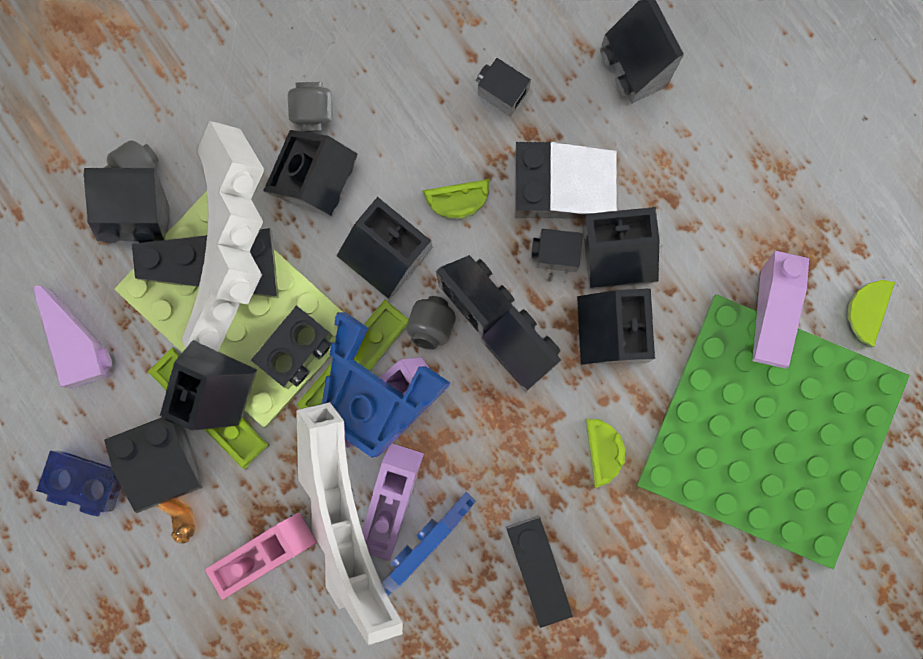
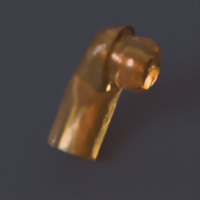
M176 498L157 505V509L171 516L172 539L179 544L187 543L195 532L192 509Z

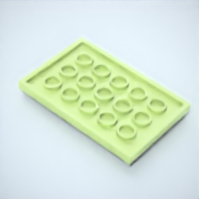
M207 191L166 233L165 240L208 235ZM275 250L279 298L253 294L248 304L241 303L218 350L220 353L258 369L245 411L263 428H267L328 362L331 358L329 355L330 349L320 360L316 357L307 366V369L310 371L298 387L292 385L289 389L281 386L253 363L251 359L296 305L333 335L329 340L330 342L336 341L338 326L334 325L337 312H343ZM133 268L114 290L183 352L186 348L182 337L191 317L199 287L135 279ZM311 327L303 328L298 334L300 345H309L315 339V331ZM289 354L281 355L276 360V369L279 373H285L292 367V358Z

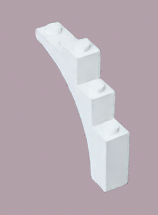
M209 121L197 149L203 164L207 183L208 235L199 290L182 341L185 348L194 340L218 351L240 304L249 303L262 276L250 253V249L263 223L251 198L264 172V168L241 129Z
M331 403L296 410L298 481L311 499L312 534L325 553V587L337 607L347 610L368 645L401 635L403 623L380 582L360 527L348 473L344 420Z

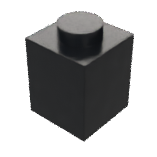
M496 58L491 66L485 64L476 78V82L479 83L478 96L509 116H512L530 90L531 79L499 58Z
M542 228L540 238L533 237L531 258L537 259L536 268L577 272L580 267L583 233Z

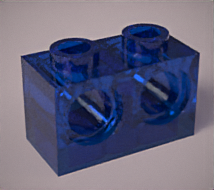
M50 450L36 491L47 494L46 501L67 506L69 501L80 505V512L92 516H100L101 512L114 510L121 486L111 466L68 452ZM63 470H66L70 475V483L65 489L61 487L58 481L59 475ZM96 480L100 481L104 488L103 495L99 499H96L91 493V486Z

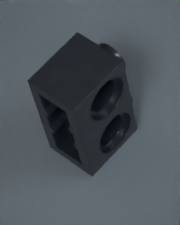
M296 305L251 361L284 388L289 389L292 385L298 387L310 371L307 369V366L315 357L320 360L331 347L329 340L333 335ZM306 327L313 328L315 331L314 341L309 345H300L298 341L299 332ZM289 354L292 358V367L285 373H279L276 369V360L281 355Z

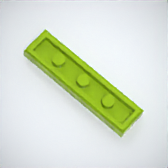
M384 299L364 323L369 329L354 358L357 363L369 371L374 368L405 331L408 318L387 300ZM332 362L296 405L300 409L322 404L326 376H330Z
M173 347L147 371L165 390H167L174 361L180 356V353ZM243 417L238 426L204 429L242 469H246L270 445Z

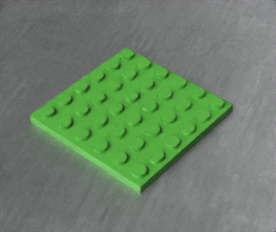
M715 294L636 486L825 567L834 569L910 375L799 328L787 369L754 362L752 360L757 311Z

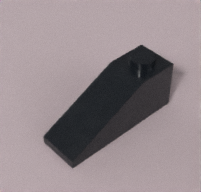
M535 516L506 526L539 627L542 628L573 617L541 518Z

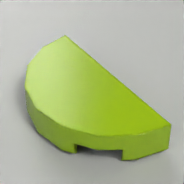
M489 179L422 190L427 205L437 215L448 220H463L475 215L484 206L489 195Z
M879 280L868 283L854 293L848 304L847 319L850 321L851 328L857 335L856 338L869 347L875 346L895 285L894 281Z
M586 418L594 488L609 484L619 474L625 463V446L621 435L611 425L600 419Z

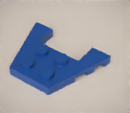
M337 312L334 325L338 326L336 341L331 342L329 354L333 357L330 376H326L322 404L331 403L344 420V434L347 441L369 457H378L449 387L450 382L427 366H420L404 395L354 360L369 328L346 312Z
M465 492L438 523L432 518L416 535L420 542L413 549L407 545L392 560L390 564L394 569L381 582L387 596L406 581L461 521L463 516L476 502L471 495Z

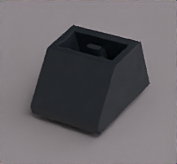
M377 196L356 221L336 256L386 298L390 299L433 246L432 241Z
M656 207L585 214L582 225L589 289L659 281L660 240Z
M651 288L612 290L577 296L580 365L642 363L655 359Z
M513 306L481 337V342L522 389L527 392L561 361L558 353L561 350L549 336L542 338L535 331L537 323L525 309L519 312Z
M193 340L174 361L160 416L190 430L238 426L242 420L258 369Z

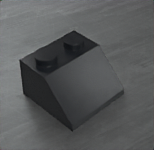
M290 130L263 191L311 212L331 216L340 201V195L347 178L353 171V164L358 153L328 135Z
M84 168L87 221L96 241L112 244L118 241L144 243L165 240L170 206L155 168Z
M161 417L104 439L113 473L135 513L203 488L185 428L179 424Z

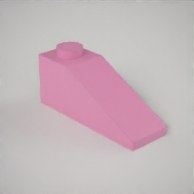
M299 512L276 524L206 568L205 571L223 600L313 546L317 541Z

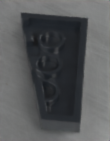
M270 228L260 229L250 249V253L262 274L253 294L279 298L272 230ZM207 235L132 244L135 279L199 287L205 260Z

